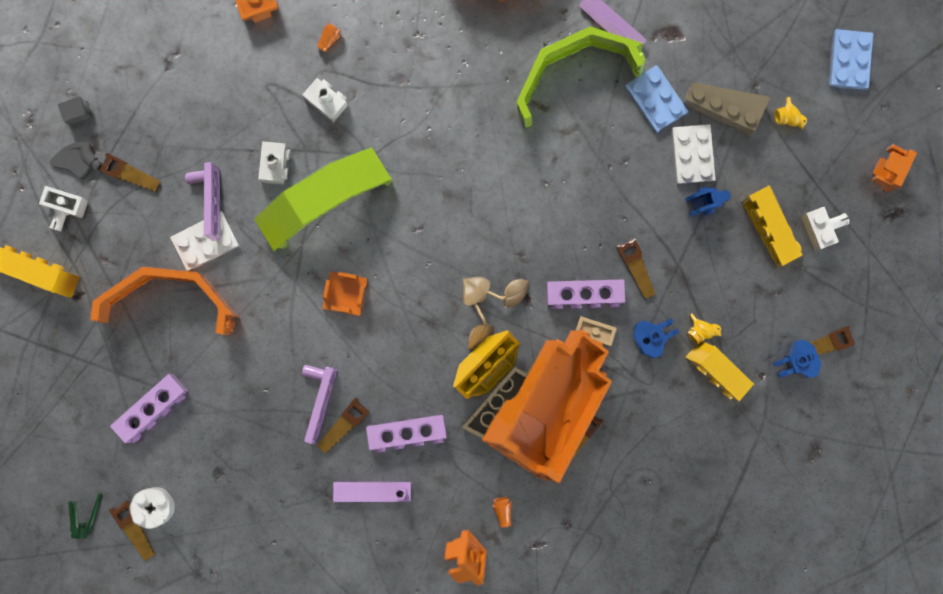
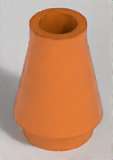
M328 23L327 26H324L317 47L326 52L340 37L341 30Z
M500 497L494 499L492 506L500 527L511 526V502L509 498Z

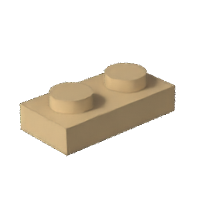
M580 316L575 331L585 330L593 340H598L604 345L611 346L617 328Z

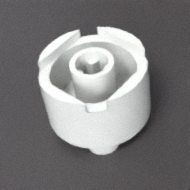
M152 487L140 491L135 495L130 506L134 523L144 528H155L163 525L172 517L175 510L174 499L168 491L160 487ZM150 505L156 507V510L152 511Z

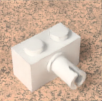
M316 78L302 96L334 123L348 106L345 101L347 98L339 91L335 93L331 90L332 86L323 79L321 81Z
M262 141L258 177L260 182L284 184V179L287 180L288 168H286V161L290 160V149H288L285 143Z
M45 186L39 204L53 209L55 213L49 228L62 232L66 216L72 215L83 218L88 200Z
M821 207L801 216L814 251L839 242L834 229L849 225V219L841 221L848 217L846 213L829 219L825 207Z

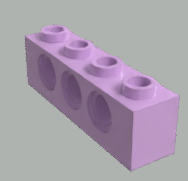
M624 279L547 282V306H551V309H563V306L568 305L571 306V309H581L582 305H590V308H601V304H609V308L620 307V304L625 303ZM601 289H606L609 292L608 299L600 297ZM582 290L590 292L588 300L581 298L580 293ZM562 291H569L571 299L564 300L561 297Z
M168 374L110 427L125 444L135 443L142 437L141 433L145 429L150 430L156 425V419L160 416H166L171 411L170 407L174 403L179 404L186 398L184 394L188 390L173 374ZM165 391L169 394L167 402H163L161 399V395ZM150 404L155 409L152 415L147 413V407ZM134 418H138L140 421L138 428L132 425Z
M443 415L366 427L369 450L374 449V453L384 452L386 447L392 446L394 450L403 449L405 444L411 443L413 447L423 446L424 441H432V444L442 443L443 439L447 438ZM425 425L429 426L432 430L431 435L428 437L421 434V428ZM406 428L412 431V438L408 440L402 437V431ZM386 431L393 434V440L389 443L383 440V434Z

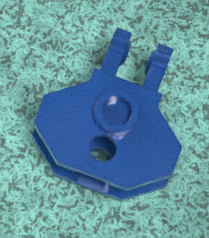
M704 187L698 189L697 193L686 197L685 201H692L695 211L689 212L691 217L703 213L707 216L716 213L715 209L721 207L723 202L729 201L731 194L727 190L717 191V188Z
M672 318L656 325L645 320L635 324L633 338L641 354L652 359L663 355L665 342L672 336L680 333L678 329H674L668 334H664L662 328L671 325L674 322ZM644 338L647 340V344L643 343Z
M804 339L792 342L788 355L784 356L785 358L773 362L774 367L781 366L786 362L789 366L788 370L778 373L779 378L789 374H799L806 379L818 376L822 364L815 346Z

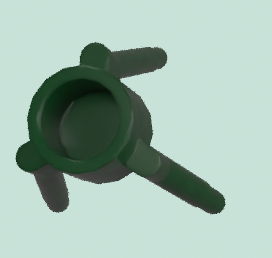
M101 493L97 496L88 525H86L85 521H78V502L74 501V512L72 501L68 502L71 538L85 539L87 538V533L92 532V524L102 497Z

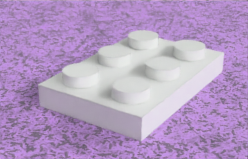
M711 126L673 127L672 140L677 185L716 181Z
M222 211L220 212V240L212 241L204 236V220L170 237L187 271H191L240 246Z

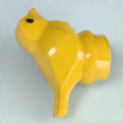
M790 97L786 98L785 107L775 110L774 117L777 124L785 125L787 123L789 126H798L804 129L807 118L801 115L800 111L791 103Z
M693 314L690 315L693 327L690 328L687 335L695 344L703 342L704 339H711L713 336H721V327L718 324H710L698 320Z

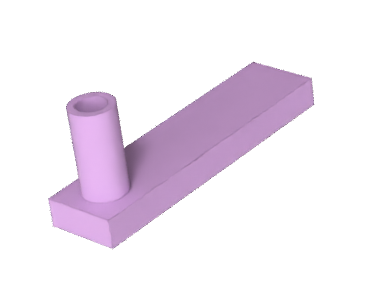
M212 162L204 163V170L186 173L185 180L187 184L204 182V236L212 241L220 240V169Z
M304 365L302 376L321 381L304 442L317 444L337 369L325 367V370L309 365Z
M333 482V502H411V482Z

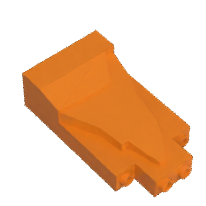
M582 329L579 331L571 330L565 343L558 339H555V341L546 340L517 396L505 401L492 420L482 441L537 478L560 483L612 383L606 377L607 374L600 370L609 353L603 347L604 344L598 340H593L590 334Z

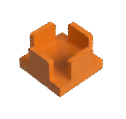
M235 0L242 21L253 19L254 22H258L271 17V11L279 9L276 0Z
M894 144L889 146L886 152L890 153L887 160L884 158L879 159L872 173L875 176L872 182L881 186V190L887 193L900 188L917 152L911 149L908 151Z
M330 271L329 278L325 284L322 309L361 316L368 278Z
M469 530L461 531V538L454 539L446 544L445 560L452 561L458 559L457 566L459 568L449 570V575L457 583L472 581L477 586L482 585L484 581L487 550Z

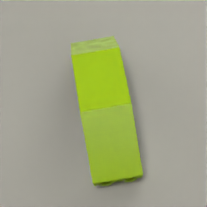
M588 27L542 48L517 100V110L525 128L532 126V116L527 105L548 65L592 46L623 55L634 76L638 77L642 75L645 67L644 62H646L642 52L643 43L597 28Z
M370 147L329 163L288 188L256 216L254 221L273 251L279 248L285 249L289 246L287 241L312 221L350 198L383 184L388 186L393 181L373 148Z

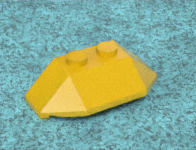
M508 330L486 337L459 364L453 387L466 399L489 393L515 366L520 342Z

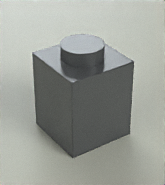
M80 96L58 104L63 121L69 126L91 118L89 114L91 111L90 105L87 100H83Z

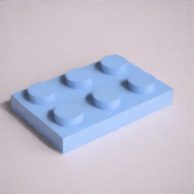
M841 29L834 30L829 86L862 90L869 88L873 33Z
M657 65L625 85L626 90L655 133L688 113L687 108Z

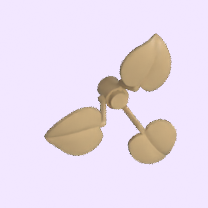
M473 277L463 279L462 300L468 306L474 305L483 321L482 324L476 325L470 333L468 340V349L470 351L474 350L486 337L494 333V327L491 324H487L477 302H483L486 294L497 299L504 300L505 307H514L524 299L528 291L529 281L523 279L514 280L506 287L504 296H499L489 291L490 282L486 278Z

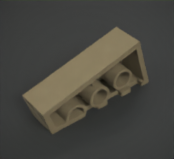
M693 82L682 103L688 108L750 136L755 132L770 97Z
M514 367L462 428L483 439L492 420L505 401L517 396L528 374Z

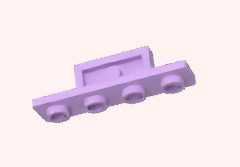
M583 0L579 4V7L594 19L592 24L598 29L604 28L609 33L641 42L643 45L647 42L639 32L602 0Z

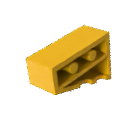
M700 342L696 344L685 357L701 374L706 375L710 379V383L717 388H721L723 390L722 394L729 400L733 398L740 401L754 385L717 347L708 343Z

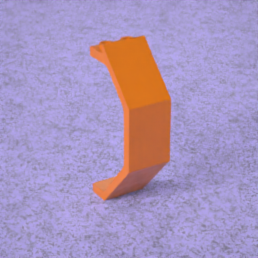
M141 267L92 302L90 320L109 323L112 305L151 279L197 283L218 308L216 334L230 336L235 326V321H232V317L240 318L204 275L189 271Z

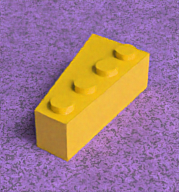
M770 185L741 201L778 268L802 256V248L795 240Z
M7 245L4 248L0 247L1 273L50 292L72 298L80 278L79 276L63 271L64 267L58 264L47 265L48 261L42 258L31 259L32 255L23 251L20 254L15 253L17 249Z

